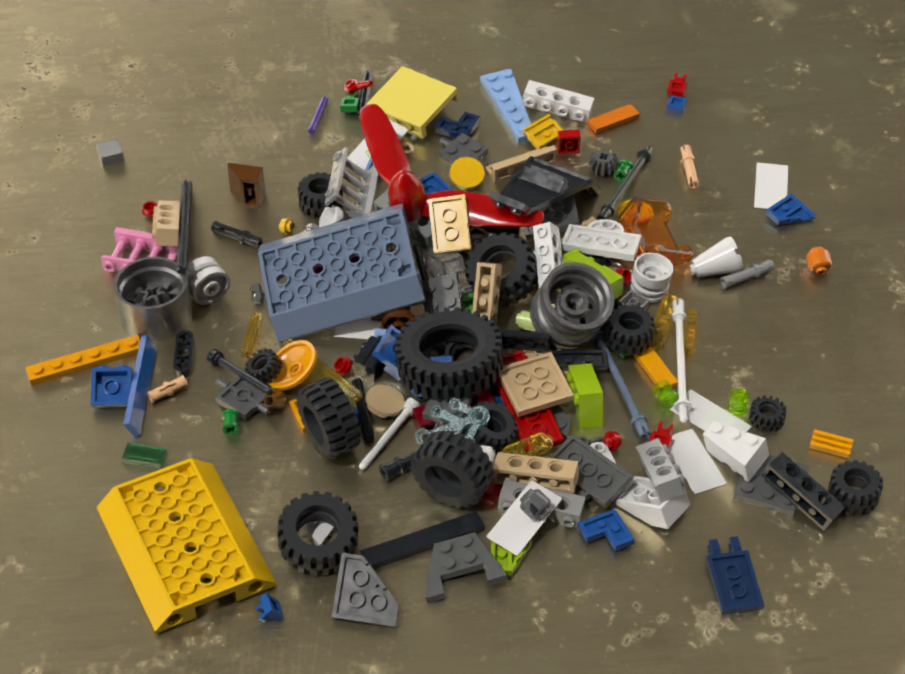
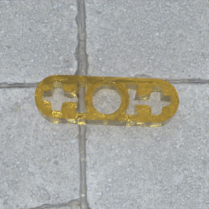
M687 309L684 353L693 354L697 309Z
M540 432L506 446L502 453L512 454L513 452L519 455L537 457L551 450L553 438ZM529 444V452L524 454V448Z

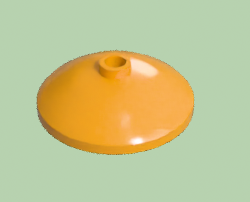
M305 340L294 341L284 346L276 353L283 363L281 364L283 366L280 369L281 373L276 374L277 378H273V382H268V384L276 390H288L300 385L309 377L315 367L317 360L316 348Z

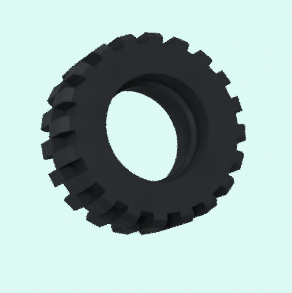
M501 233V235L493 234L488 239L487 237L482 239L483 242L480 244L477 243L474 246V251H470L468 255L469 260H466L465 276L468 284L473 286V290H475L477 262L498 264L505 260H515L516 265L513 271L501 279L498 307L499 305L508 307L511 303L515 305L519 303L520 299L524 300L527 298V294L529 292L532 293L535 289L534 284L538 283L536 256L529 244L522 237H518L515 234H510L509 236L508 233Z
M323 378L299 390L296 396V403L302 424L311 442L323 457L334 459L359 446L361 442V429L358 425V419L354 413L353 406L350 404V400L337 382L330 378Z
M444 430L437 431L426 437L411 461L412 474H414L415 481L419 483V487L425 490L427 495L434 497L437 502H443L449 507L467 508L477 504L494 477L492 462L489 461L488 454L482 451L483 448L480 445H476L474 440L464 437L463 434H455L454 431L449 430L446 432Z
M313 491L311 495H308L307 492L301 494L300 499L295 497L290 501V505H286L283 508V514L278 519V547L281 550L283 559L288 560V565L292 568L297 566L298 572L305 574L308 571L312 576H317V573H322L323 576L329 575L330 570L334 572L339 571L342 553L355 554L359 530L357 516L354 511H351V506L348 502L343 503V498L338 495L332 497L330 492L319 494V491ZM323 521L332 525L337 530L338 536L326 545L314 546L304 542L298 536V531L309 522Z

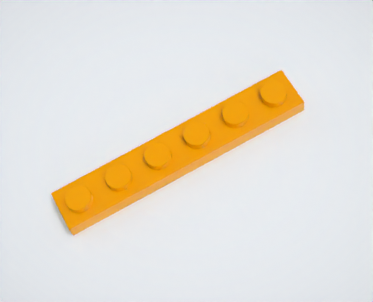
M137 334L25 367L26 373L32 386L137 355L140 338Z

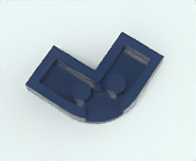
M464 112L458 122L442 117L435 126V132L452 138H457L461 133L469 136L480 123V116Z

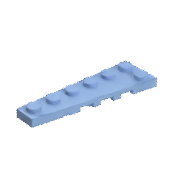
M506 69L480 76V82L517 142L528 141L527 135L523 134L522 131L531 123L525 106L522 105V98L512 70Z

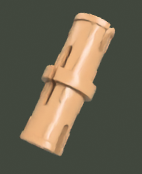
M181 375L170 382H163L162 386L148 391L147 395L150 401L154 403L166 396H172L174 392L184 387H188V383L185 377Z

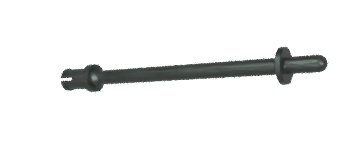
M649 145L637 152V162L610 202L605 203L601 207V212L596 220H609L615 214L616 204L642 165L651 161L652 146Z

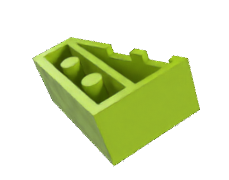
M578 248L563 255V264L570 262L584 263L600 271L610 283L614 299L623 295V276L605 265H599L594 261V258L586 257L580 253L581 250Z
M592 364L569 365L565 379L574 394L573 404L579 428L603 427V391Z

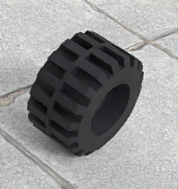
M316 172L302 178V181L299 182V207L307 216L311 215L313 218H320L326 207L332 208V205L340 208L343 207V205L335 200L328 206L325 205V193L328 190L331 173ZM340 190L339 195H341L342 197L343 191Z
M627 304L623 307L618 306L612 310L611 315L606 321L605 341H607L609 347H612L613 351H619V354L639 355V352L644 353L652 344L655 328L654 318L648 310L644 311V308L636 307L637 305L629 306Z
M482 401V403L476 404L462 424V433H464V437L474 440L476 445L492 447L497 455L498 452H503L515 437L517 422L513 420L514 415L508 412L509 409L507 407H502L500 403L495 404L494 401L489 403ZM485 425L489 426L493 431H490Z
M848 460L844 464H838L833 469L828 492L845 506L842 513L848 512V515L853 516V514H856L857 516H862V513L865 515L869 514L870 510L873 511L878 506L883 489V478L879 476L880 472L878 470H874V466H868L864 461L860 463L858 460H853V462Z

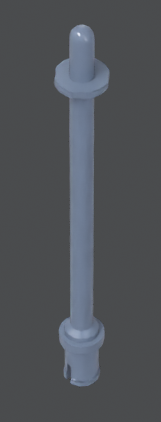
M599 330L591 342L598 345L600 350L606 349L608 367L633 417L631 424L636 428L641 440H646L644 434L649 439L652 432L647 425V419L645 415L639 413L604 341L605 332Z

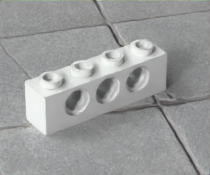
M529 80L524 91L522 105L587 123L592 111L594 98Z
M551 222L533 226L539 288L549 273L557 266L563 264L559 227ZM557 289L556 291L561 294V289Z

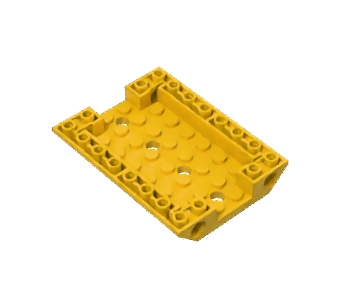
M190 458L114 486L97 506V511L156 634L197 618L195 607L230 593H233L236 601L277 586L275 579L212 463ZM159 487L166 488L161 492L155 491ZM173 517L181 518L175 522L170 520ZM189 547L196 548L193 552L185 551ZM205 578L212 579V581L207 584L201 582Z

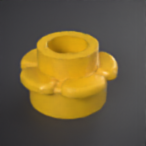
M291 218L282 219L279 224V230L287 236L290 235V232H293L295 229V223Z

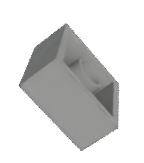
M117 139L96 144L97 153L103 166L124 161L123 152Z
M632 289L619 300L623 306L627 304L629 306L637 305L636 307L644 308V311H647L650 307V300Z

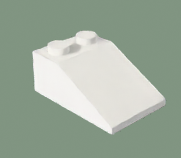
M635 476L630 484L613 500L614 504L647 524L668 529L691 505L685 486H682L684 495L661 503L649 478Z

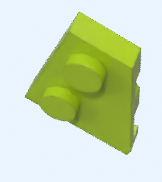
M532 538L517 556L491 540V554L506 572L507 576L513 575L532 545Z

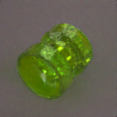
M667 380L660 381L652 389L653 394L659 399V403L663 408L673 406L679 399L678 394L672 390V386Z
M741 388L733 389L729 394L728 411L735 416L744 415L748 407L749 393Z

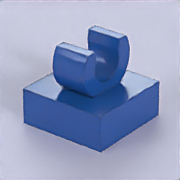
M268 593L260 597L261 604L256 607V611L263 614L258 617L259 620L267 622L271 618L278 622L284 618L277 599Z

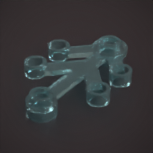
M452 398L449 402V407L455 411L460 410L469 416L459 418L445 411L443 407L435 405L431 408L432 416L443 418L451 423L430 431L421 428L415 433V440L422 445L425 434L429 436L431 433L442 430L461 434L464 426L471 424L464 437L474 440L479 426H483L489 421L490 413L484 406L472 408L463 404L460 399ZM458 401V407L454 408L453 403ZM437 408L440 409V413L438 415L435 414V410ZM482 413L483 418L478 420V414Z

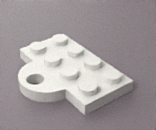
M608 219L593 221L588 226L569 224L561 242V250L569 252L578 248L581 250L580 253L586 255L634 261L642 235L626 233L620 223Z

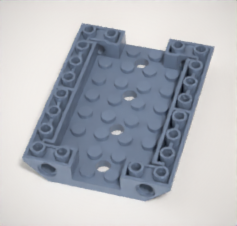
M403 203L260 245L258 256L269 316L279 343L425 302L419 270L414 261L409 239L411 235ZM389 247H397L394 252H387ZM353 257H360L358 262L351 263ZM318 267L324 268L321 273H315V270ZM281 278H287L284 284H278Z

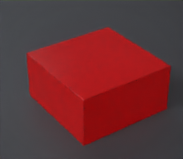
M580 130L558 131V154L580 153Z

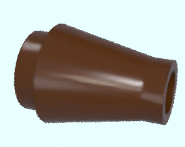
M273 390L272 394L264 398V404L276 410L283 408L286 403V396L280 390Z

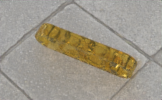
M671 294L663 296L654 321L655 328L651 347L656 353L662 352L665 349L673 325L671 320L673 313L672 302L676 299L678 305V298ZM661 315H669L670 318L664 319ZM657 328H664L666 331H665V332H659V331H657L656 329H657Z

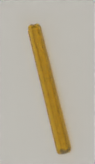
M288 337L286 340L283 341L284 346L294 342L295 340H293L291 337ZM317 358L314 367L316 372L324 378H330L337 382L344 393L354 401L358 402L363 398L362 391Z

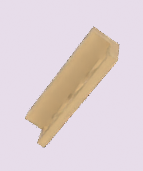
M554 145L550 147L545 146L486 166L485 171L492 181L497 183L512 178L530 156L551 164L556 163L557 149Z

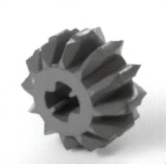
M597 149L596 152L591 154L588 165L591 173H595L596 176L602 175L604 177V175L610 177L617 170L619 161L616 153H612L611 150L605 151L603 149V151Z

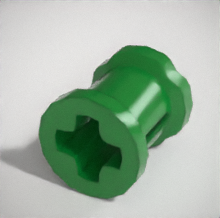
M621 160L618 164V169L614 172V178L622 183L633 168V163L629 160Z
M227 409L222 413V419L224 420L222 430L225 435H236L240 432L238 425L240 413L235 409Z

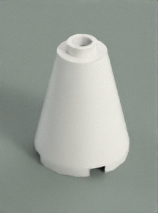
M732 237L724 238L691 260L689 268L692 275L700 278L743 270L742 258L736 251L737 245Z

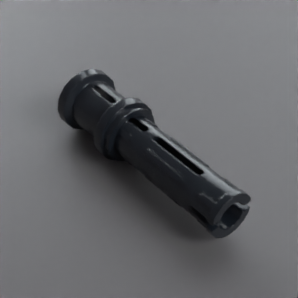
M416 452L403 458L395 457L393 461L387 464H380L379 472L385 481H389L392 476L404 474L407 468L412 466L411 461Z

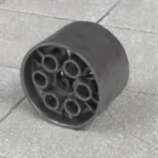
M146 257L129 263L117 274L114 289L120 321L123 329L130 336L138 334L141 339V336L148 335L153 342L163 341L175 337L189 325L192 318V307L187 274L182 275L176 272L177 262L164 257Z

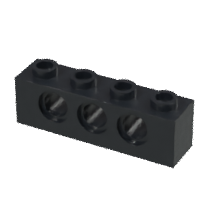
M781 452L769 463L761 474L766 481L823 531L845 509V506L784 452Z

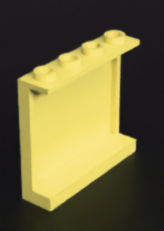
M402 66L366 105H378L387 115L388 119L409 129L407 133L415 134L417 137L424 139L427 135L426 126L451 99L458 102L459 98L457 88Z

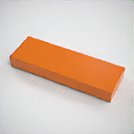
M631 104L588 119L587 125L595 134L638 119L640 113Z

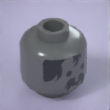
M529 489L519 500L521 502L520 509L531 520H535L538 517L543 519L551 511L548 509L551 501L540 489Z

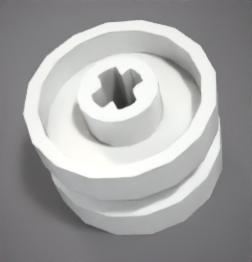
M203 256L188 264L186 274L189 292L197 303L201 305L212 304L227 293L230 287L229 276L214 258Z

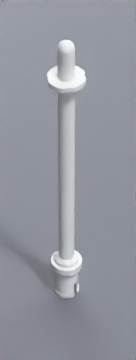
M675 299L672 302L673 313L671 320L676 325L679 400L674 403V409L679 411L680 422L686 423L687 412L692 408V403L686 398L683 322L686 321L687 316L684 312V300L678 299L677 305V300Z

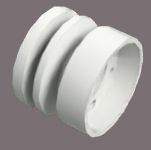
M645 253L638 256L634 262L630 290L632 289L650 300V303L660 302L665 299L673 274L671 261L658 253Z

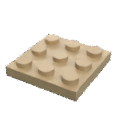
M552 352L505 365L503 370H501L500 377H498L518 417L574 400V394Z

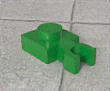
M346 92V98L341 100L340 112L353 113L358 111L359 98L357 92L354 95H349V92Z

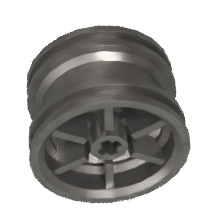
M578 262L561 264L549 273L532 299L530 305L532 325L538 333H549L550 344L564 349L580 348L588 344L595 337L611 315L614 307L612 287L605 276L592 266ZM561 289V294H559L556 290Z

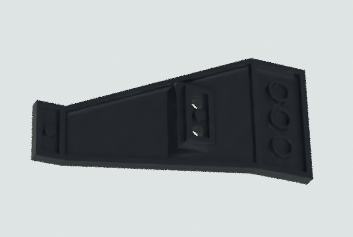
M530 156L500 193L492 191L489 198L494 202L493 205L500 209H504V207L509 208L511 213L520 216L521 213L524 215L532 214L581 190L590 196L593 194L599 196L601 188L594 179Z

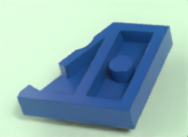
M792 193L769 207L765 212L777 225L813 221L816 216Z

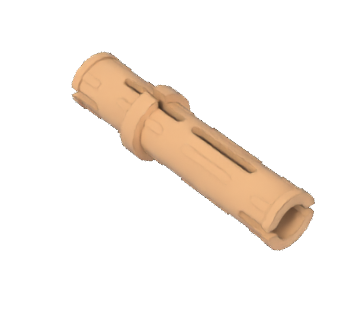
M684 145V147L680 148L682 153L681 162L685 167L688 187L696 189L695 183L697 188L700 186L695 168L696 160L692 154L691 146Z

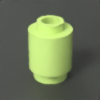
M522 310L521 313H518L516 317L518 328L536 332L531 322L530 312Z

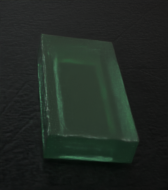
M127 443L122 456V462L162 468L167 455V448Z

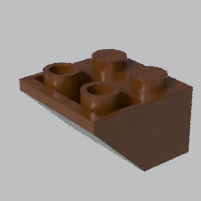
M228 163L231 193L243 206L260 208L266 194L263 167Z

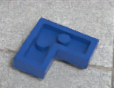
M615 509L578 522L577 528L587 543L606 536L615 551L634 545L633 536Z

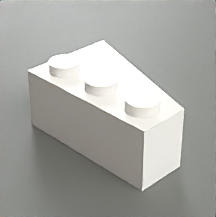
M713 421L703 433L707 452L722 463L725 462L731 467L732 471L741 474L747 482L751 480L769 456L766 438Z

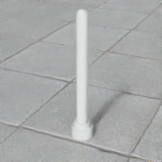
M408 398L405 401L402 413L359 464L361 470H365L404 421L413 415L412 408L420 406L415 399Z

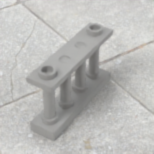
M345 147L343 150L337 151L333 157L334 163L328 190L325 193V205L328 206L335 200L349 210L354 209L357 214L360 212L363 215L371 213L378 172L375 166L369 170H363L347 159L349 148ZM345 166L360 175L362 181L344 170ZM342 178L359 188V194L342 183ZM341 190L355 199L357 206L339 195V191Z

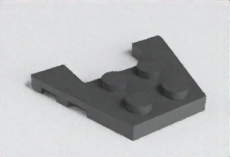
M475 532L434 544L425 592L427 603L446 598L443 580L485 569L489 585L508 580L506 572Z

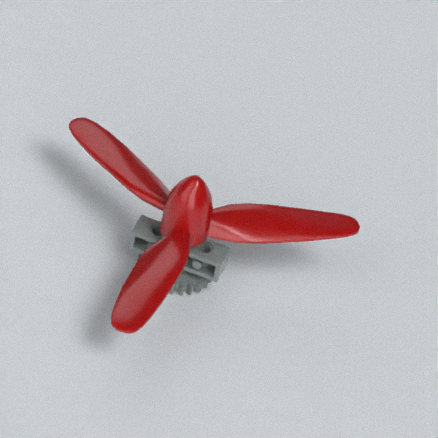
M368 104L361 108L360 121L371 159L380 177L389 185L388 189L374 201L375 211L403 203L411 235L409 237L411 246L419 244L420 249L424 248L425 250L433 246L428 199L465 194L469 226L532 227L542 223L544 214L541 209L529 215L521 213L518 216L511 213L509 208L504 207V209L495 207L489 195L459 190H445L425 194L420 179L411 172L404 149L387 115L376 104ZM353 257L351 263L358 262L360 257ZM318 267L315 270V273H321L324 268Z

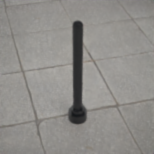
M217 349L209 351L207 361L214 366L221 365L266 394H272V387L226 360L222 352Z

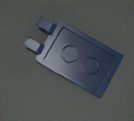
M738 536L729 537L728 548L730 553L721 554L718 540H709V545L707 546L709 555L706 557V563L721 615L763 610L764 602L748 550L742 551Z

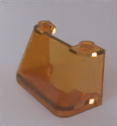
M633 196L620 213L617 222L623 226L624 232L642 235L634 262L638 256L645 253L663 255L671 261L673 266L688 263L695 254L689 245H682L678 248L668 228L667 223L672 217V209L668 201Z

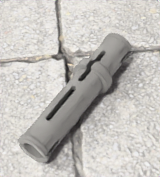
M769 259L759 264H751L746 269L721 277V284L724 288H728L751 278H759L762 274L773 271L775 267H772L774 263Z

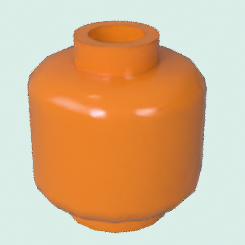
M814 247L806 255L808 269L811 273H816L820 276L825 275L831 269L832 261L827 249Z

